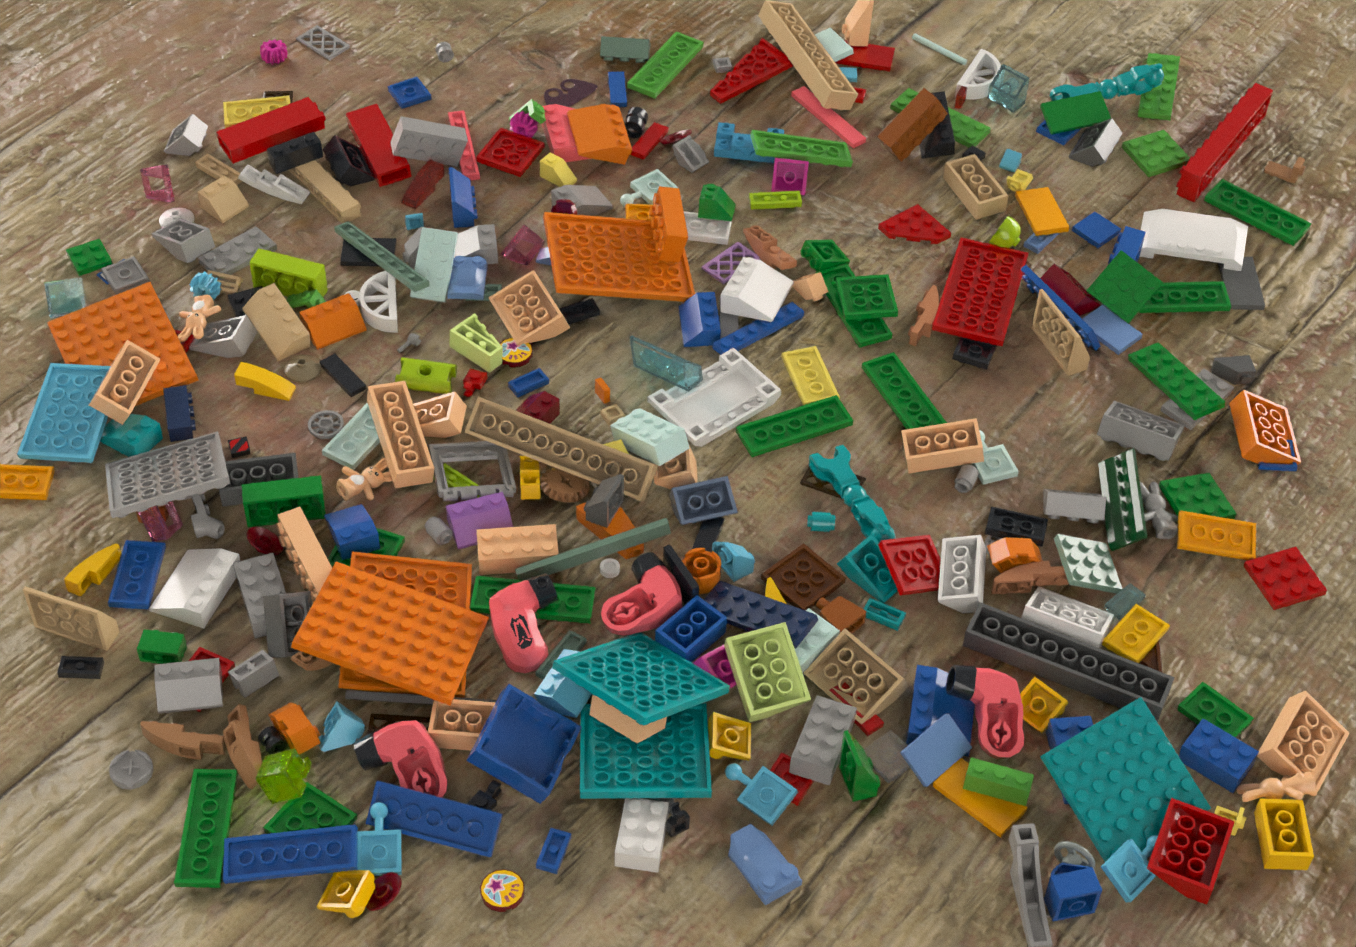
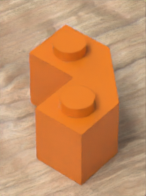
M1005 537L987 546L992 564L1000 573L1018 565L1043 561L1039 548L1031 539Z
M290 702L268 714L279 733L284 735L292 754L300 755L321 743L318 738L320 733L315 725L312 726L300 705Z

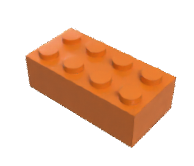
M659 186L657 193L653 197V206L649 208V216L652 218L651 228L654 229L653 240L656 241L655 252L658 253L660 261L680 262L688 240L679 188Z

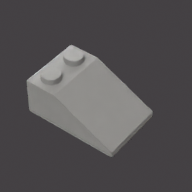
M564 185L551 190L552 207L555 206L556 201L559 199H569L575 204L577 215L595 216L613 209V205L596 186Z
M178 218L151 233L173 256L186 263L195 261L197 257L208 253L215 247L209 228L182 218Z
M494 224L476 225L459 233L454 258L459 255L465 257L481 256L486 260L487 264L498 263Z
M247 315L207 323L204 329V336L199 340L194 338L189 348L193 351L226 358L242 357L246 354L249 345L253 342L258 331Z

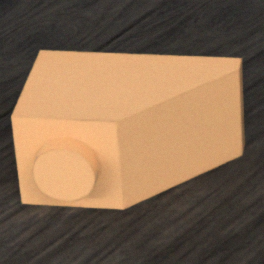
M821 272L805 275L793 280L794 284L792 287L805 300H820L823 298V294L828 292Z

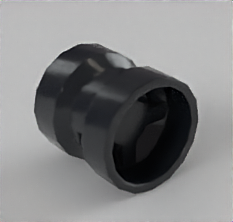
M275 726L265 728L258 736V741L261 745L266 746V751L270 756L279 755L287 747V741L284 737L279 736L280 733Z

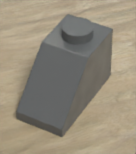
M1250 355L1214 358L1211 373L1234 385L1251 384L1256 369Z

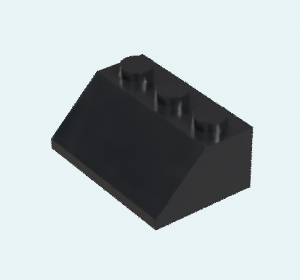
M334 135L322 149L326 160L331 166V170L336 175V180L340 184H346L351 187L375 180V176L360 147Z

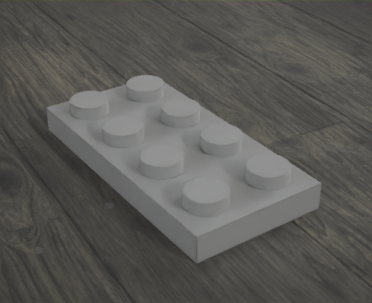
M255 226L198 257V261L207 271L232 275L250 265L249 262L258 248L273 252L277 250V244Z
M1203 369L1196 375L1223 400L1234 390L1232 385L1206 369ZM1171 399L1164 403L1160 410L1178 423L1185 425L1189 430H1192L1206 417L1203 416L1193 420Z

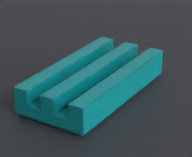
M869 598L863 608L866 611L865 618L896 631L899 630L903 619L906 617V612L872 598Z

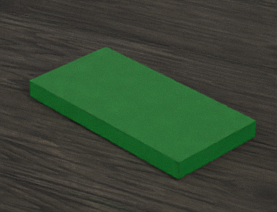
M1101 91L1050 101L1040 105L1051 135L1090 127L1111 118Z

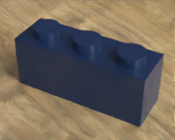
M186 385L163 388L170 441L193 439V431H196L195 419L191 420V417H195L194 408L190 406L193 403L192 393H188Z

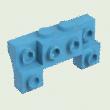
M718 123L714 157L775 163V157L756 155L750 134L734 133L735 124ZM768 128L767 131L784 134L783 129Z

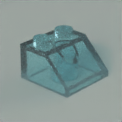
M1002 64L989 86L988 99L1014 113L1025 104L1030 78Z

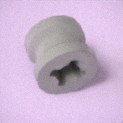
M440 42L436 45L435 51L441 62H449L453 59L454 53L448 42Z

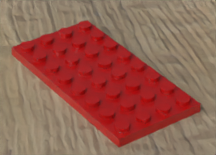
M961 237L932 330L1003 347L1023 276L1021 268L1026 265L1029 253Z

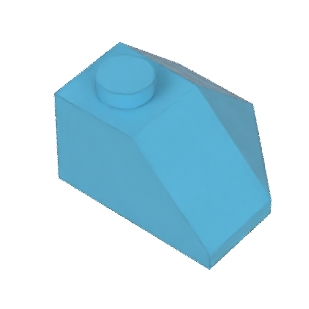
M729 542L712 543V551L717 553L721 559V568L733 582L753 572L755 559L743 546Z
M336 701L325 719L323 725L325 727V734L319 737L321 743L318 746L321 751L326 752L354 744L356 739L363 735L365 724L360 717Z

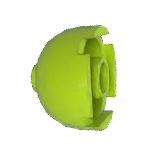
M1008 216L990 239L989 244L1006 248L1016 247L1021 240L1019 238L1021 233L1019 223Z

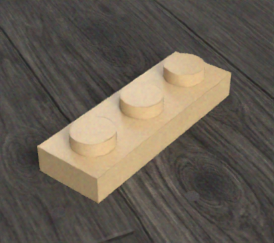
M208 153L195 162L198 169L216 180L225 175L236 185L242 182L238 179L240 175L238 171Z

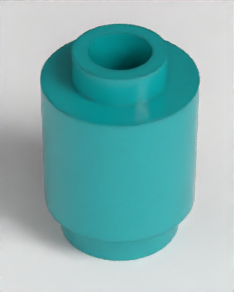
M812 512V515H808L807 527H811V531H834L836 516L826 512Z

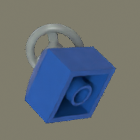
M1069 841L1057 843L1054 847V854L1060 864L1051 872L1044 895V901L1052 921L1095 913L1102 888L1094 871L1095 860L1088 850L1076 843ZM1062 848H1066L1068 851L1066 857H1063L1061 854ZM1076 851L1081 853L1087 860L1081 858V856L1077 854Z

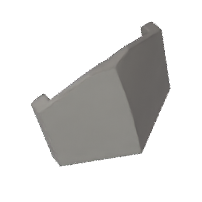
M689 135L672 147L678 164L693 173L708 164L709 160L706 158L705 152L700 145L692 140V137Z

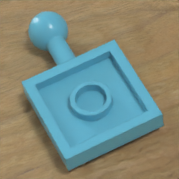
M736 763L729 764L725 769V775L728 779L738 780L747 786L737 798V801L771 826H773L798 793L796 788L764 766L761 767L753 779L743 774L741 767Z
M375 803L370 809V814L375 819V831H358V870H370L374 876H381L389 872L402 875L401 829L384 830L383 819L388 814V808L384 803Z
M1157 835L1150 836L1147 839V847L1142 852L1133 839L1127 840L1101 866L1126 903L1132 902L1156 877L1155 874L1147 869L1149 863L1147 859L1153 852Z

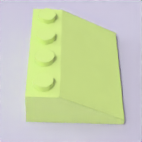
M786 622L726 638L724 647L749 723L771 717L811 701Z

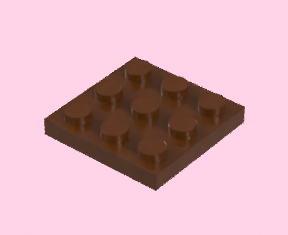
M804 543L761 574V579L765 583H767V578H772L782 597L792 606L805 611L808 608L814 607L820 598H826L846 581V578Z

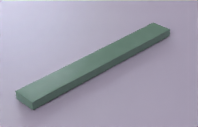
M348 221L334 227L335 233L413 292L429 287V280Z
M667 518L516 568L518 580H526L545 573L551 575L671 534Z

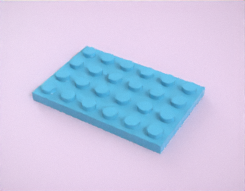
M50 363L19 447L18 457L20 459L93 463L108 416L92 408L89 404L111 366Z

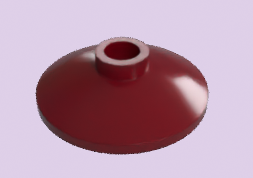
M682 130L662 138L660 143L674 145L691 135L692 130Z
M251 527L247 531L246 537L249 543L258 552L264 554L273 553L276 556L283 551L279 538L273 532L262 527Z
M389 872L383 874L374 881L375 889L366 905L368 910L378 911L383 909L395 899L402 885L401 877L397 873Z

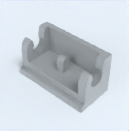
M263 650L228 672L235 689L239 688L244 698L279 676L274 659Z

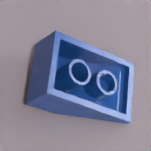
M362 504L324 515L342 560L351 558L352 552L368 553L380 549L377 529Z

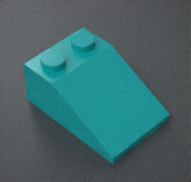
M130 414L123 425L114 419L105 425L100 442L127 457L150 451L163 439L159 422L146 415Z
M871 534L836 564L855 584L879 602L885 603L898 590L878 546L879 542Z

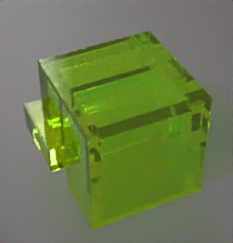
M295 748L267 755L255 779L272 804L302 797L306 788L303 778L307 777L312 763L308 757L302 759Z

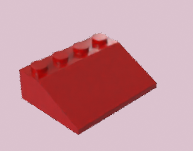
M1171 798L1147 869L1185 897L1207 905L1235 821Z

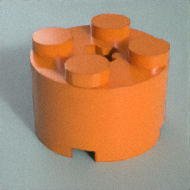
M694 548L685 554L682 562L699 585V594L711 592L721 578V559L714 551L712 553L706 551V548Z

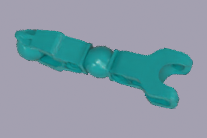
M1160 63L1135 66L1130 71L1113 77V80L1105 79L1100 84L1095 82L1081 86L1065 84L1055 87L1051 90L1049 96L1052 101L1098 91H1101L1104 99H1112L1116 95L1118 97L1130 94L1141 95L1161 85L1164 79V72L1161 69L1162 64Z
M844 445L835 447L833 459H826L819 453L809 455L811 471L820 480L830 482L836 492L844 499L845 504L851 508V512L866 538L872 534L879 543L881 540L896 538L894 529L889 525L882 507H878L870 496L867 495L866 490L860 486V482L850 468L851 454Z

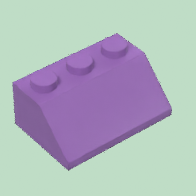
M503 492L446 506L447 522L453 531V538L458 549L477 545L478 529L513 527L509 507Z

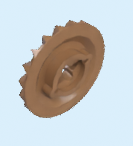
M552 467L551 470H546L540 479L542 491L548 497L560 502L580 501L590 491V481Z

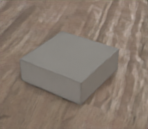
M729 57L713 59V65L717 73L732 71L733 67Z

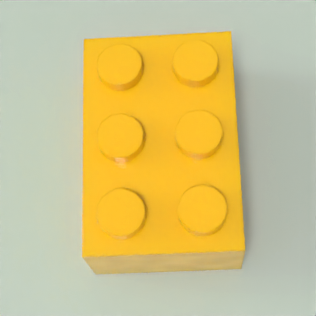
M1259 799L1254 816L1264 869L1308 870L1314 854L1303 800Z

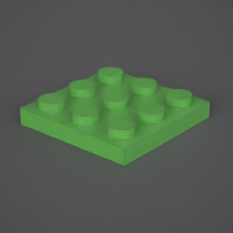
M1165 130L1122 142V149L1148 177L1180 168L1183 165L1186 166L1190 158Z

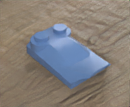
M461 255L454 258L448 287V299H484L488 269L484 258L481 256L465 257Z
M749 824L731 834L728 857L764 905L802 885V879L798 875L797 867L788 863L765 833Z

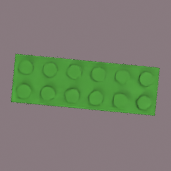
M675 32L627 82V88L655 99L703 48L704 42Z
M1148 53L1146 65L1162 64L1161 69L1164 72V79L1161 85L1141 94L1138 117L1171 121L1180 56Z
M908 88L891 103L890 109L900 113L918 95V92ZM948 107L956 142L970 148L972 145L977 146L990 133V127Z
M752 130L750 134L756 155L762 157L769 156L809 161V163L814 162L839 167H851L853 163L845 142Z

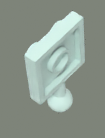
M656 169L631 181L630 187L635 193L631 195L623 194L620 198V203L625 207L626 204H633L634 200L642 197L649 205H653V197L657 193L659 186L678 187Z
M979 430L984 462L972 463L971 465L978 470V477L981 483L984 485L1017 477L1019 471L1004 445L1001 444L988 448L984 442L985 434Z

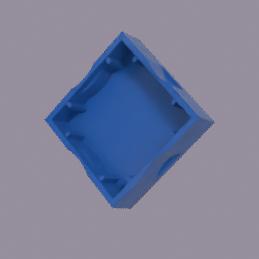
M508 684L500 693L466 761L541 804L550 795L561 772L564 758L572 749L582 726L560 713L544 707L533 697Z

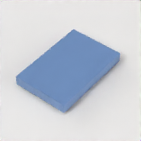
M1103 305L1082 318L1094 330L1098 341L1118 355L1139 341L1143 335Z
M945 714L900 753L922 785L928 787L972 749V746L949 714Z

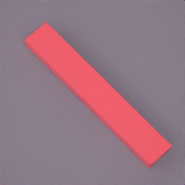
M805 86L792 91L791 96L849 146L855 148L866 143L865 136L834 110L822 107L819 100Z
M464 110L448 112L450 125L465 128L468 139L459 161L461 173L468 177L470 181L479 180L480 174Z

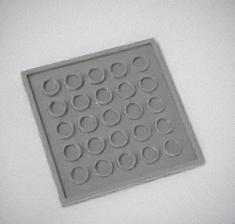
M218 431L105 464L109 509L112 518H123L132 512H143L149 507L163 506L173 500H183L190 495L204 494L207 490L221 489L230 484Z

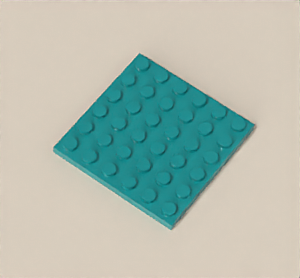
M641 632L554 660L553 669L562 676L574 681L576 685L585 688L592 695L604 700L606 704L612 705L622 714L629 716L643 726L729 693L730 685Z
M1142 697L1040 756L1104 862L1130 839H1133L1142 852L1147 847V839L1153 835L1158 836L1171 798L1206 811L1211 809Z
M701 703L668 716L665 729L639 743L631 741L628 737L616 732L611 727L589 715L591 704H585L581 710L580 724L582 726L580 729V799L712 798L706 703Z

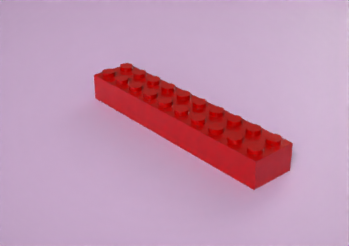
M1255 83L1252 88L1249 87L1245 96H1241L1238 104L1233 106L1231 113L1226 114L1223 122L1220 121L1217 129L1211 132L1209 139L1204 140L1202 147L1196 150L1194 157L1191 156L1187 165L1182 166L1179 173L1181 178L1176 185L1178 188L1176 195L1195 203L1264 119L1273 94L1272 89Z

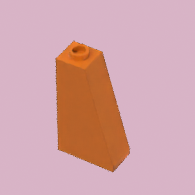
M585 503L576 506V519L601 540L635 528L621 506L607 528L586 520ZM644 543L618 551L617 553L626 560L637 557L644 553Z

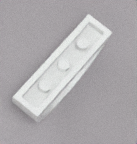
M981 49L957 83L955 97L961 99H980L995 92L998 88L1001 74V65L998 59L990 52ZM990 74L994 75L990 80L979 77Z
M383 271L370 277L361 287L359 294L361 314L364 320L375 329L398 333L396 279L387 271ZM376 291H380V292H382L383 294H385V295L371 296V295L374 294ZM385 301L374 311L366 304L367 302ZM389 307V316L380 315Z

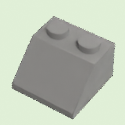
M191 114L172 130L164 152L190 156L194 152L197 153L203 146L201 143L207 136L208 126Z

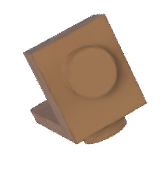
M1298 157L1293 169L1269 161L1264 169V173L1295 184L1299 176H1302L1306 166H1303L1305 159Z

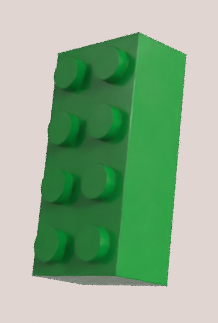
M321 475L242 484L243 506L248 528L275 525L279 523L278 514L297 507H301L307 521L325 519L326 508Z

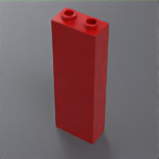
M309 97L219 130L216 133L219 146L234 164L263 153L275 145L325 129L324 121H326V117L322 111H319L317 104L312 102Z
M377 103L346 113L348 126L368 162L379 187L412 177L407 159L394 156L392 153L391 140L393 133Z

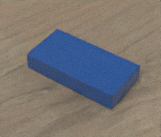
M538 368L509 381L508 387L518 398L549 384V378Z

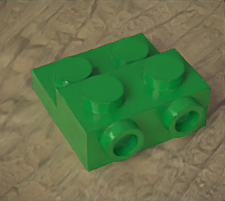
M805 240L800 250L801 256L809 261L810 267L816 272L844 264L849 265L850 260L833 240Z

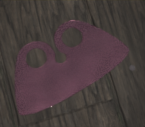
M566 79L561 82L560 87L568 91V94H563V91L558 88H550L545 91L544 99L546 105L558 104L569 107L593 93L598 86L586 81ZM566 82H572L574 83V87L566 88L564 84ZM555 90L559 92V95L551 97L548 93Z

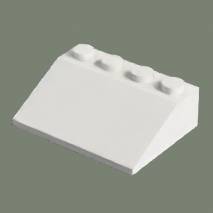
M743 257L721 293V312L772 322L791 290L794 281L761 260Z
M221 548L187 550L150 606L149 611L205 628L236 579L233 563L240 561L239 554Z
M1039 586L1026 604L1022 619L1097 648L1101 647L1114 617V614Z

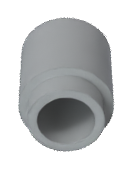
M963 465L954 481L957 491L967 493L973 488L979 475L978 470L973 465Z
M434 516L425 523L426 532L438 545L447 544L451 540L453 531L441 518Z

